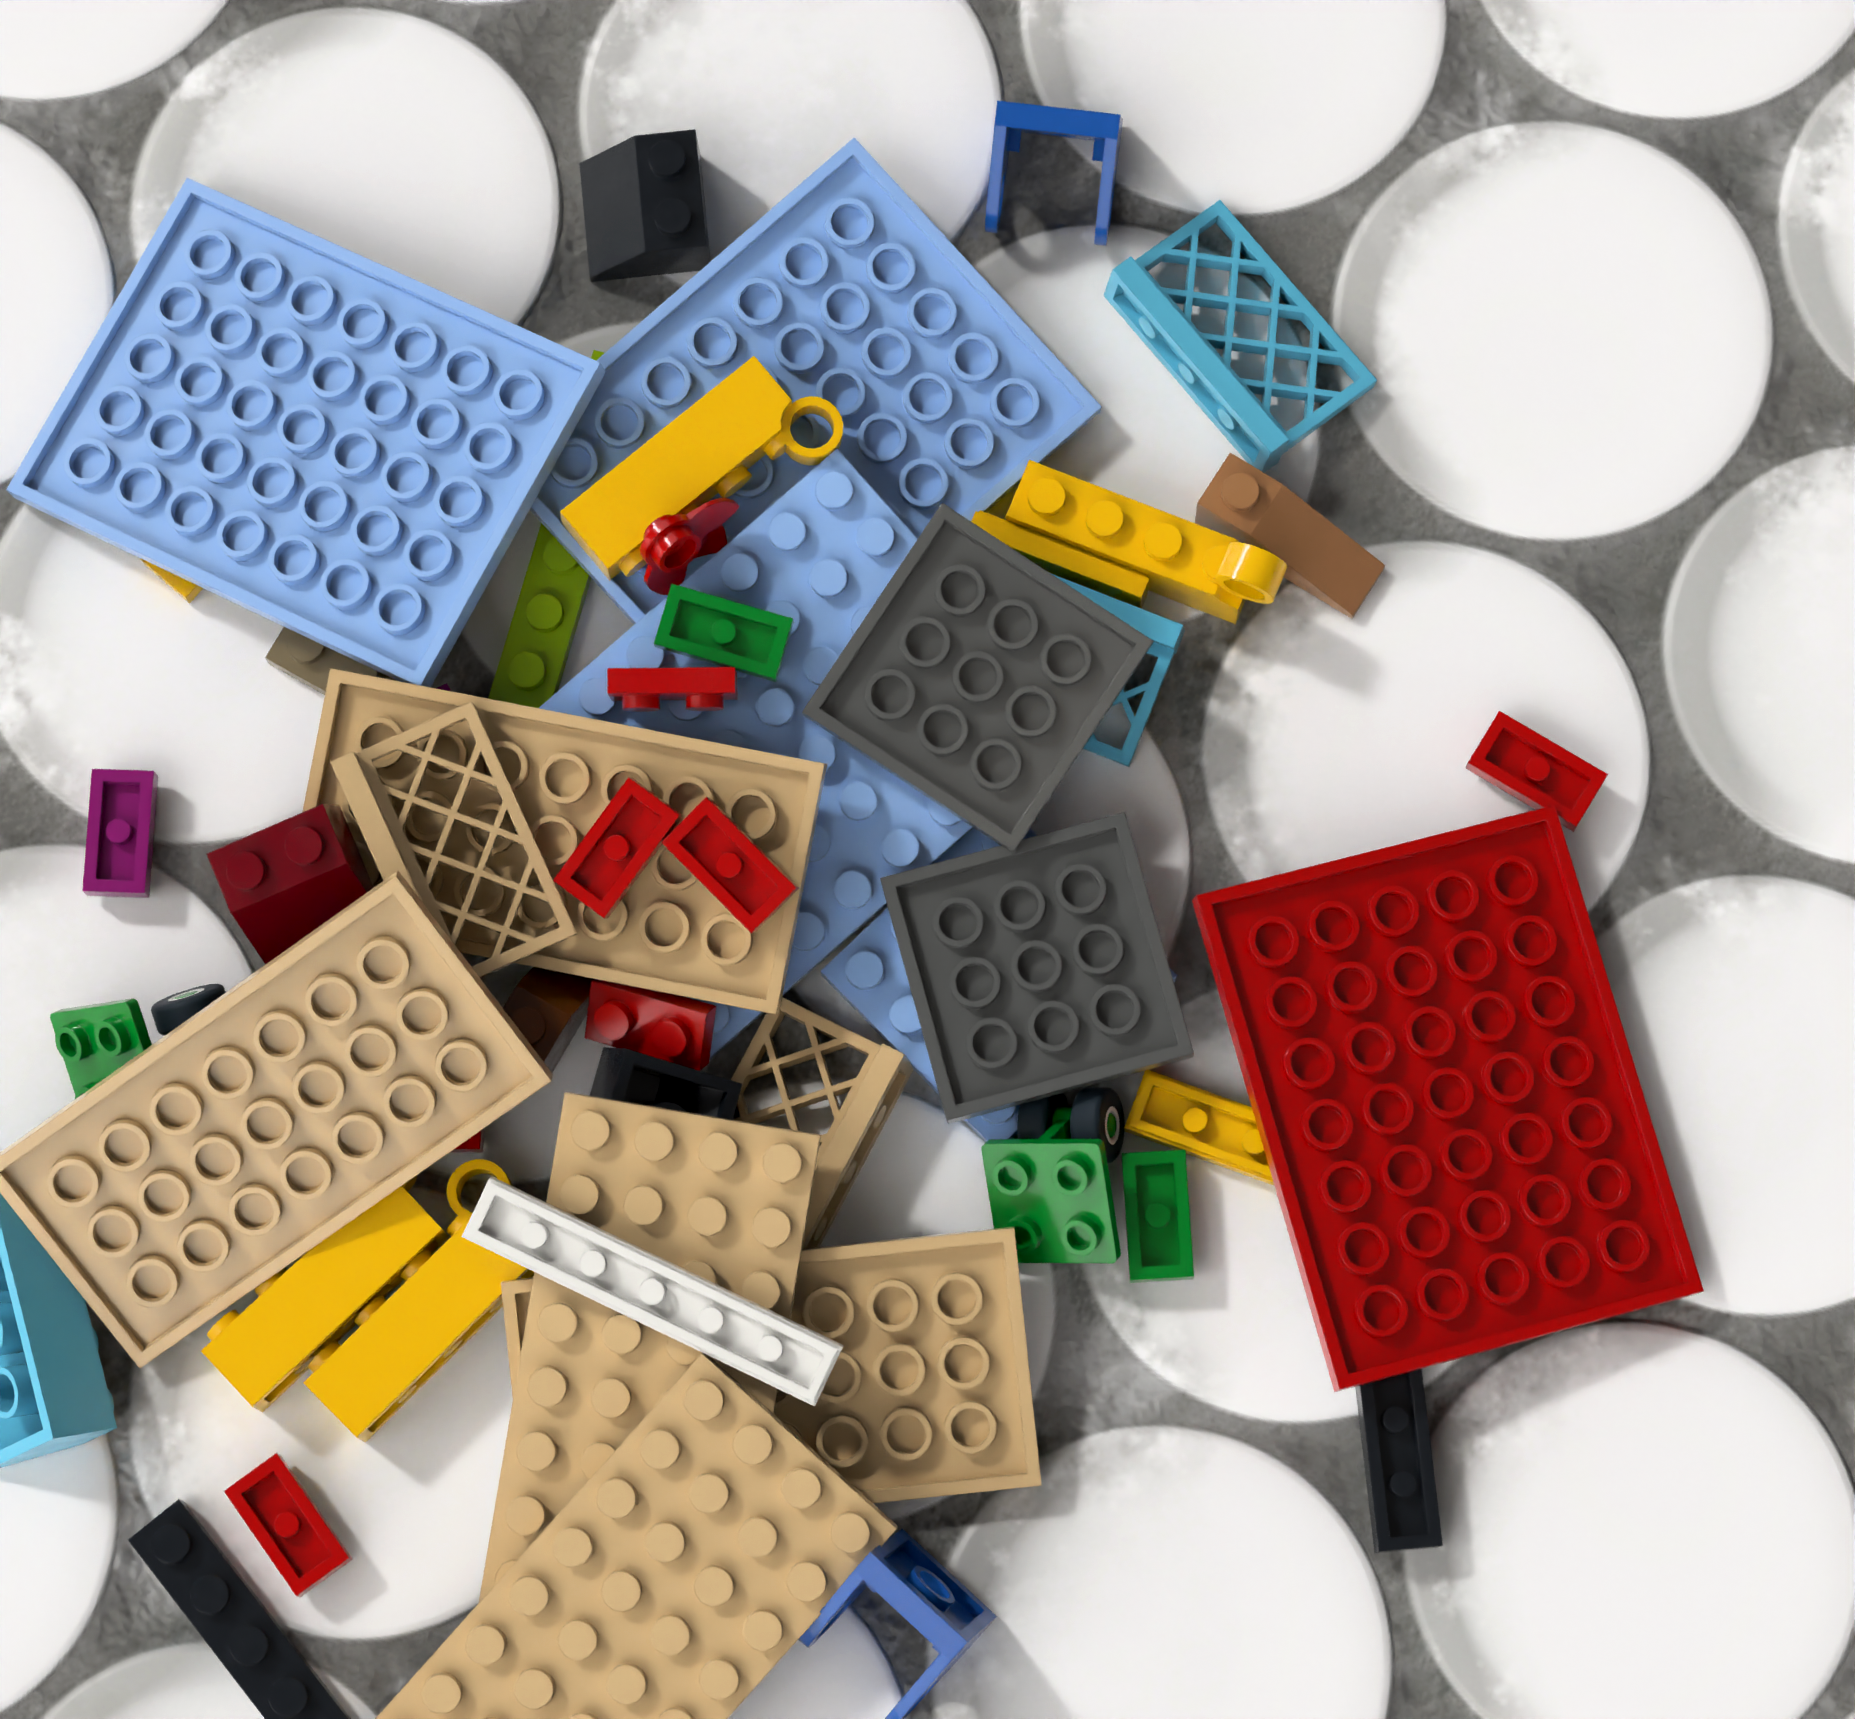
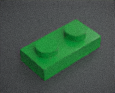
M671 584L654 646L718 666L735 667L736 671L776 682L794 620L793 618Z
M1185 1149L1122 1153L1129 1282L1141 1283L1194 1279Z

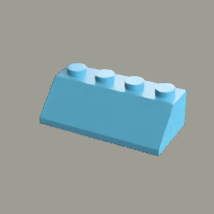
M0 1193V1468L82 1445L116 1429L117 1425L113 1413V1397L107 1388L98 1353V1337L91 1325L85 1299Z

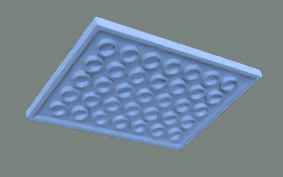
M853 138L596 360L602 364L606 373L532 504L530 511L633 624H636L668 596L655 593L644 582V575L648 564L629 577H626L621 571L609 581L562 525L560 511L753 356L758 359L791 398L792 403L803 397L815 396L831 402L837 408L843 421V435L839 451L917 539L942 503L969 521H972L975 511L979 512L981 510L987 513L1020 483L1029 460L1042 464L1098 415L1102 406L865 148ZM806 414L799 417L790 429L794 440L806 448L821 447L833 435L828 421L816 414ZM785 452L775 460H771L766 454L747 469L752 474V477L737 492L728 497V499L737 502L739 508L722 524L725 529L727 544L817 465L808 466L800 464L791 459ZM718 493L709 501L722 497ZM716 553L693 559L687 566L684 581Z
M186 178L6 490L15 499L397 681L431 687L606 371L602 364L596 360Z
M838 449L834 450L679 585L793 618V627L776 682L736 671L738 700H724L723 710H686V700H660V710L633 712L622 710V701H611L608 695L607 668L722 667L654 646L655 637L667 601V597H665L539 707L540 709L827 764L783 995L887 905L880 878L933 864L974 828L802 714V711L917 541L916 536ZM694 999L717 1006L709 1060L764 1012Z

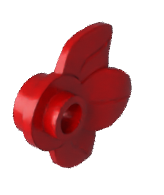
M718 498L703 503L688 514L663 515L654 520L645 530L644 540L640 547V555L648 564L644 575V582L648 588L655 593L668 595L671 584L680 585L683 583L687 566L693 559L720 551L727 544V537L722 524L739 508L738 503L728 498Z

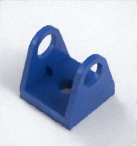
M997 101L985 232L998 233L1009 151L1019 152L1021 133L1094 141L1092 161L1103 162L1094 245L1107 246L1123 124L1121 115Z
M901 1529L892 1535L882 1546L879 1545L869 1552L821 1609V1615L798 1639L807 1648H810L836 1622L866 1587L873 1593L877 1592L933 1644L932 1648L939 1655L885 1719H905L997 1617L905 1530Z

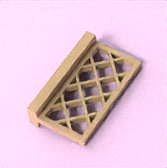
M472 701L359 752L354 753L352 751L330 761L383 881L399 871L455 946L465 920L500 933L492 957L472 966L480 978L577 935ZM466 720L476 741L467 768L432 755L441 731ZM430 736L425 752L409 746ZM397 750L421 759L409 793L407 794L383 785L373 761ZM481 754L492 777L474 771ZM429 763L464 775L451 810L416 797ZM471 778L496 787L503 801L494 825L458 813ZM388 795L405 801L399 819ZM413 804L448 817L435 852L409 843L403 829ZM507 811L518 835L501 829ZM455 820L490 833L477 868L442 855ZM498 836L523 845L529 860L520 883L484 871ZM414 853L432 859L425 876ZM439 862L474 875L461 910L436 901L431 892L430 885ZM533 869L544 893L527 887ZM481 878L516 891L503 926L468 913ZM524 894L549 903L560 926L536 938L511 929ZM440 911L458 917L452 934H450ZM508 936L525 942L502 953Z
M782 997L779 1014L766 1013L731 1078L732 1081L742 1083L737 1102L740 1117L733 1120L756 1124L786 1114L790 1129L800 1131L795 1110L827 1099L829 1100L834 1121L828 1132L821 1135L802 1249L816 1248L821 1246L914 1069L905 1054L883 1043L879 1045ZM786 1015L806 1025L812 1047L778 1058L772 1038ZM817 1031L834 1040L820 1044ZM851 1047L868 1056L856 1078L836 1085L832 1084L824 1055ZM767 1050L770 1061L759 1065ZM816 1058L825 1088L791 1099L782 1069ZM773 1072L782 1103L749 1114L743 1096L749 1081ZM848 1093L840 1108L836 1096Z

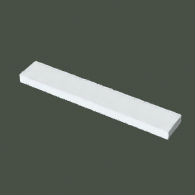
M494 1177L489 1178L461 1236L813 1406L816 1405L844 1346Z

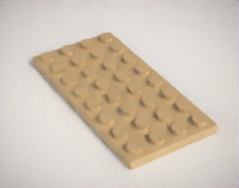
M330 668L303 812L321 804L340 805L373 887L383 882L382 876L330 761L352 751L354 753L359 752L472 701L552 879L556 877L627 778L631 777L683 815L675 828L705 797H710L799 887L755 933H750L662 844L608 919L602 918L554 882L577 935L515 963L775 1015L779 1014L827 764ZM465 720L441 731L432 755L467 768L476 745L467 721ZM430 736L409 746L425 752ZM397 750L373 761L383 785L407 794L409 793L421 759ZM481 754L474 771L492 777ZM429 763L416 797L451 810L464 775ZM471 778L458 813L494 825L503 800L496 787ZM388 795L399 819L405 801ZM413 804L403 829L409 843L435 852L448 817ZM507 811L501 829L518 835ZM455 820L442 855L477 868L490 833ZM498 836L484 871L520 883L529 860L523 845ZM414 853L425 876L432 859ZM439 862L430 885L435 900L461 910L474 875ZM533 869L527 887L544 893ZM481 878L468 913L503 926L516 891ZM524 894L511 929L536 938L560 927L549 903ZM440 911L450 934H452L458 917ZM465 920L456 947L462 953L491 958L500 933ZM508 936L502 953L525 942Z
M397 871L1 1151L0 1193L136 1365L142 1368L550 1083L553 1074L401 873Z
M566 1092L564 1093L546 1203L779 1315L791 1319L821 1135ZM534 1272L479 1602L702 1352ZM711 1357L767 1409L775 1414L779 1389Z
M1014 1227L802 1249L790 1320L844 1346L816 1405H810L788 1393L778 1390L774 1414L872 1503L1042 1486ZM533 1277L501 1282L512 1397L514 1396Z
M702 1353L375 1719H728L821 1615V1609L869 1552L879 1545L882 1546L897 1530L898 1526L710 1356Z

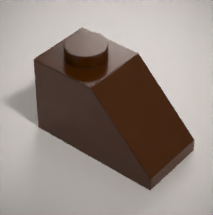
M532 967L516 985L503 1009L553 1073L587 1015L590 987L593 978Z

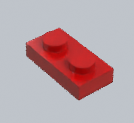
M735 667L607 668L608 695L611 701H622V710L658 711L660 710V700H686V710L717 711L724 709V700H738L737 672Z
M1501 711L1496 715L1466 765L1467 770L1535 810L1555 805L1561 825L1573 832L1608 776L1604 771Z
M628 777L553 881L602 918L608 919L662 845L661 842L672 832L683 815L634 778Z
M705 797L661 842L750 933H755L799 889L710 797Z
M593 979L590 987L584 1038L616 1048H626L700 1071L709 1064L717 1006L684 996Z
M274 1454L224 1490L233 1506L297 1597H302L353 1560L280 1454Z

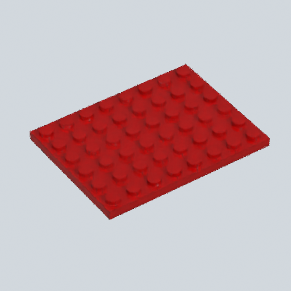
M1555 805L1199 894L1193 898V907L1334 1392L1693 1296L1704 1291Z

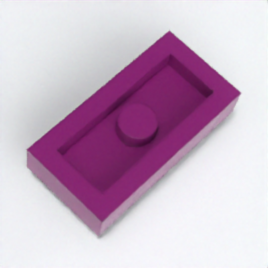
M92 769L82 889L87 896L149 898L158 775L154 771Z

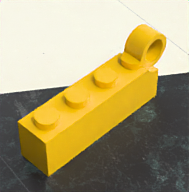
M753 356L560 511L562 525L609 581L621 571L626 577H629L647 564L640 555V547L644 540L645 530L654 520L663 515L688 514L703 503L708 502L718 493L722 498L730 497L752 477V474L747 469L766 454L771 460H775L786 452L791 459L800 464L808 466L820 464L834 450H839L843 435L842 417L831 402L820 397H803L792 403L791 398L758 359ZM816 414L828 421L833 435L821 447L806 448L798 444L792 437L790 431L792 424L803 415Z
M1031 460L1028 461L1006 514V520L1147 574L1149 578L1148 591L1234 624L1237 623L1246 599L1262 604L1274 602L1287 569V564L1282 559L1264 549L1241 543L1227 535Z
M474 1159L461 1164L455 1169L447 1184V1199L450 1207L457 1214V1217L446 1230L451 1237L434 1254L429 1250H425L415 1257L400 1275L405 1283L388 1300L383 1295L373 1299L354 1320L359 1328L342 1345L336 1340L329 1343L313 1358L308 1366L313 1374L303 1383L356 1438L365 1443L503 1307L502 1281L532 1278L534 1276V1271L461 1237L473 1213L466 1210L461 1202V1191L467 1180L478 1174H488L513 1186L502 1168L491 1161Z
M418 1175L310 1249L288 1270L283 1268L257 1286L254 1292L259 1297L241 1314L236 1309L228 1312L208 1331L207 1336L211 1342L201 1352L253 1408L264 1412L309 1370L310 1362L325 1346L334 1340L338 1342L357 1325L354 1322L355 1318L373 1299L379 1295L386 1297L404 1281L400 1275L415 1257L425 1250L433 1253L450 1237L409 1194V1190L415 1184Z

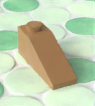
M1229 453L1197 503L1195 524L1276 555L1287 564L1283 578L1353 619L1385 569V565L1285 485L1232 453Z

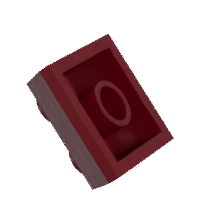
M318 805L206 854L230 913L265 964L374 888L340 805Z

